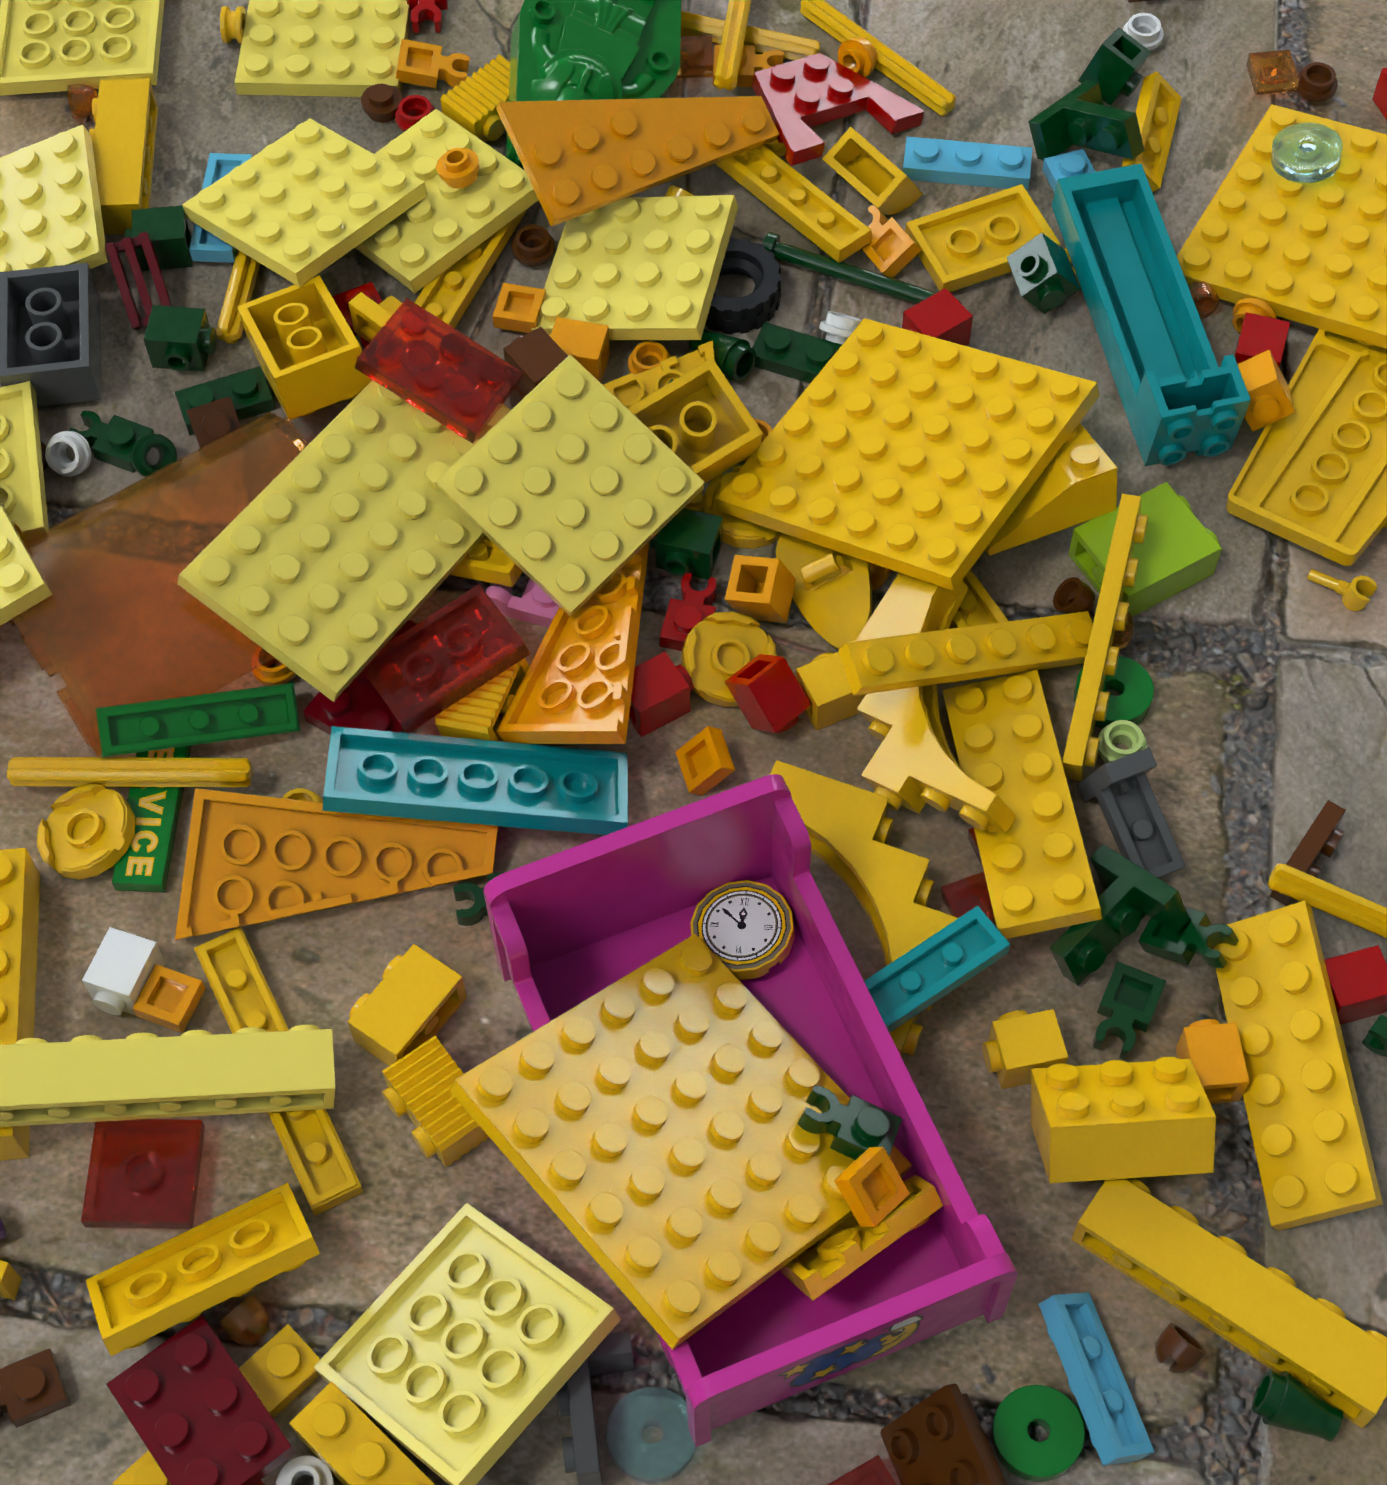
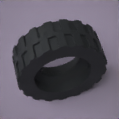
M730 237L719 276L726 274L745 275L753 279L755 288L751 294L739 298H728L714 293L705 325L708 326L709 330L715 332L722 331L724 334L740 332L743 334L748 333L749 330L761 328L764 322L770 321L774 317L775 310H778L781 298V267L779 262L775 261V255L771 251L768 252L762 244L750 242V239L742 238L741 240Z

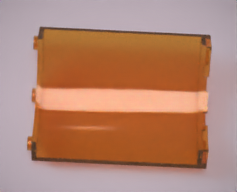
M268 412L50 527L47 533L27 540L24 544L53 595L13 617L9 622L12 626L16 625L22 633L20 636L41 670H45L49 678L57 675L64 688L56 692L57 696L73 720L89 750L97 757L101 756L102 753L95 708L210 694L275 658L188 593L177 582L179 574L308 445L288 417L282 419L276 414Z

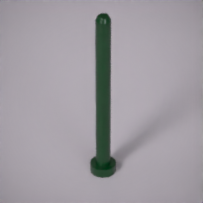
M768 232L762 243L768 252L771 251L775 255L777 260L913 304H918L937 293L844 262L838 263L832 258L780 242V235Z

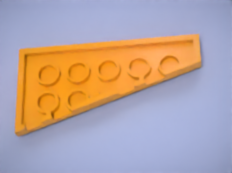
M762 96L499 102L496 107L551 227L772 142L779 135Z
M649 542L572 617L560 607L558 608L496 731L504 742L523 744H626Z
M195 788L175 940L487 876L493 873L498 826L322 811L323 803Z

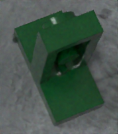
M1086 80L1028 121L1037 158L1041 160L1059 155L1072 145L1129 159H1134L1144 152L1136 113L1104 106L1099 82Z
M1104 844L1090 857L1102 886L1106 888L1098 898L1102 919L1070 926L1049 948L1063 976L1077 986L1090 973L1095 972L1102 966L1106 956L1125 937L1131 935L1138 928L1141 920L1146 915L1176 934L1190 920L1178 890Z

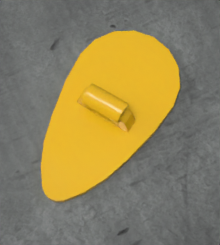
M780 533L775 550L776 558L780 559L796 578L792 598L803 616L824 640L838 650L846 642L855 641L872 615L870 562Z

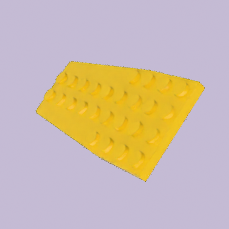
M1319 329L1288 384L1295 413L1274 423L1266 424L1228 493L1226 510L1238 518L1344 566H1350L1358 560L1387 523V349Z

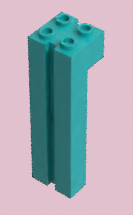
M1142 164L1058 179L1052 201V209L1144 466L1159 463L1162 465H1173L1182 461L1186 457L1187 452L1195 451L1196 456L1205 455L1213 457L1231 449L1251 399L1234 355H1225L1221 366L1219 367Z

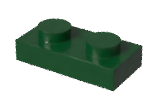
M764 322L752 347L756 352L754 367L810 384L842 344Z
M261 366L175 391L189 436L194 435V431L186 410L228 396L231 397L239 421L276 410Z

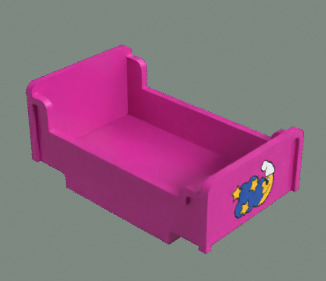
M778 774L758 778L505 872L490 880L483 890L498 967L504 982L512 980L530 1027L534 1032L691 936L690 922L696 906L710 891L728 882L745 880L770 886L784 897L792 911L795 939L789 955L781 964L779 961L775 966L769 968V973L759 978L739 981L849 1098L854 1095L902 1118L893 1145L912 1166L901 1179L904 1182L914 1175L921 1177L935 1186L943 1204L940 1209L930 1215L929 1220L925 1224L905 1233L814 1301L779 1270L672 1350L656 1332L661 1347L666 1354L670 1366L674 1367L686 1396L688 1430L695 1447L712 1441V1429L984 1315L987 1323L1002 1318L1018 1275L1009 1254L1005 1252L990 1220L985 1214H978L811 875L810 837L792 800L791 792L784 778Z

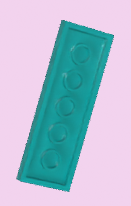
M332 726L322 811L608 835L628 827L627 753Z

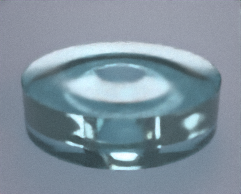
M1298 123L1281 130L1273 140L1272 166L1280 176L1293 182L1313 183L1322 181L1332 176L1340 167L1343 149L1342 140L1333 129L1322 124Z
M645 1387L632 1391L617 1403L609 1417L607 1425L609 1452L616 1466L629 1478L647 1484L663 1483L681 1474L692 1461L697 1447H695L688 1430L687 1402L673 1391L660 1387ZM652 1426L659 1428L663 1432V1437L659 1442L649 1444L642 1439V1433L646 1428Z

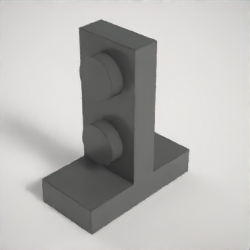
M1150 747L1102 765L1077 784L1084 803L1097 798L1121 855L1155 877L1161 878L1186 866L1146 776V773L1157 766Z
M630 1331L609 1333L557 1392L560 1417H571L573 1436L562 1438L565 1473L576 1472L579 1485H602L591 1376L635 1371Z

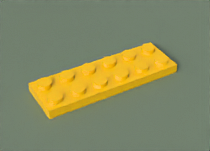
M1038 670L942 690L961 770L972 780L996 793L1017 816L1007 833L989 825L986 826L985 830H980L973 826L997 929L1006 939L1101 920L1100 904Z
M1304 900L1228 924L1227 926L1232 928L1239 942L1236 946L1228 943H1219L1213 948V950L1221 952L1227 962L1224 968H1216L1227 1023H1237L1246 1063L1249 1084L1243 1094L1271 1227L1281 1231L1383 1205L1312 907Z

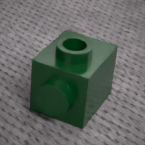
M1118 27L1101 44L1078 81L1081 84L1086 80L1099 82L1102 99L1111 106L1121 94L1129 97L1143 79V76L1138 72L1151 54V51Z
M182 205L132 210V228L125 229V238H134L139 236V233L147 231L161 270L193 267L189 251L192 232ZM143 247L135 248L142 271H150Z
M1040 233L1007 256L1021 297L1044 314L1052 308L1058 307L1067 298L1080 290L1066 251L1043 233Z
M153 305L143 340L152 368L204 372L208 355L215 353L217 334L216 329L209 325L205 309Z
M683 508L650 540V548L656 549L657 568L666 570L676 576H684L686 573H691L693 577L709 580L712 577L723 544V517Z

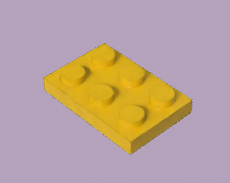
M1022 184L908 221L905 227V231L922 249L917 255L939 291L946 288L949 292L1012 272L1007 256L1040 233L1045 234L1061 246V243Z

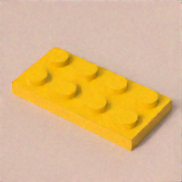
M287 1182L85 1281L102 1340L110 1356H113L127 1348H136L144 1344L150 1337L178 1323L189 1322L197 1318L203 1311L231 1297L242 1296L251 1291L256 1285L282 1272H289L299 1268L307 1260L319 1255L320 1252Z

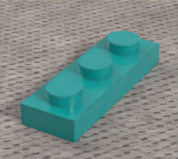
M976 906L864 980L890 1033L1008 954L1011 944L980 907Z

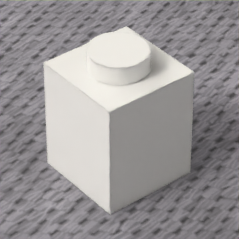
M109 927L82 981L93 999L92 1003L100 1010L117 1016L121 1015L122 1011L135 1015L132 1008L154 966L157 964L165 967L167 963L156 942Z

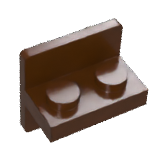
M957 1384L943 1386L881 1429V1437L901 1485H1007L968 1394H961Z

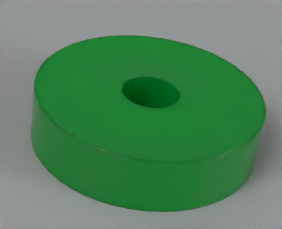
M1119 656L1115 676H1105L1102 691L1107 692V690L1113 689L1121 695H1110L1105 721L1096 720L1095 726L1101 729L1118 720H1127L1136 725L1139 724L1148 714L1154 695L1152 679L1144 667L1130 658ZM1083 668L1081 669V671H1080L1079 674H1078L1077 681H1076V685H1075V689H1074V701H1075V703H1076V698H1077V694H1078V689H1079V685H1080V680H1081V675H1082Z
M1043 1385L1024 1386L1008 1394L1000 1403L991 1428L993 1448L1000 1462L1014 1475L1033 1482L1054 1480L1068 1472L1081 1453L1085 1436L1083 1420L1074 1403L1062 1392ZM1031 1425H1040L1046 1430L1048 1438L1042 1442L1034 1441L1030 1438L1027 1429Z

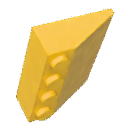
M1081 423L1078 424L987 546L985 551L989 556L1116 510L1118 468Z

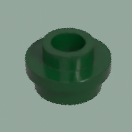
M146 434L134 443L131 449V462L134 469L141 476L149 479H161L168 476L175 468L177 451L174 444L167 437L161 434ZM150 448L157 449L160 454L159 461L155 465L149 464L146 460V453Z

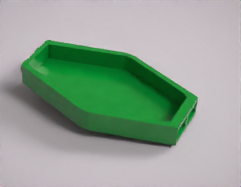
M524 0L511 37L509 102L667 98L680 68L681 0ZM507 133L506 158L524 169Z

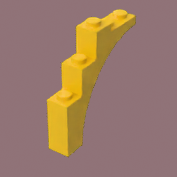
M899 573L855 641L949 629L968 591V587L961 581L957 588L952 591ZM937 684L865 695L857 711L870 723L867 730L877 739L881 740L882 743L861 776L875 789L874 793L889 798V809L898 811L900 806H903L919 814L926 803L942 812H946L948 807L959 811L958 815L964 821L980 830H985L986 826L989 825L1007 833L1017 816L996 793L969 778L961 770L949 750L939 717Z
M776 760L770 775L778 774L784 778L791 792L792 800L808 831L811 841V853L823 860L850 887L872 922L884 953L886 966L958 919L952 915L926 907L934 886V881L927 879L930 859L886 845L894 819L887 817L889 798ZM933 1004L926 1008V1010L930 1011ZM919 1014L890 1032L901 1058H903L904 1053L913 1056L923 1030L922 1025L916 1024Z

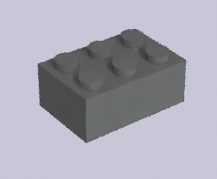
M88 262L0 272V383L4 387L30 381L36 391L37 407L101 400L100 297Z

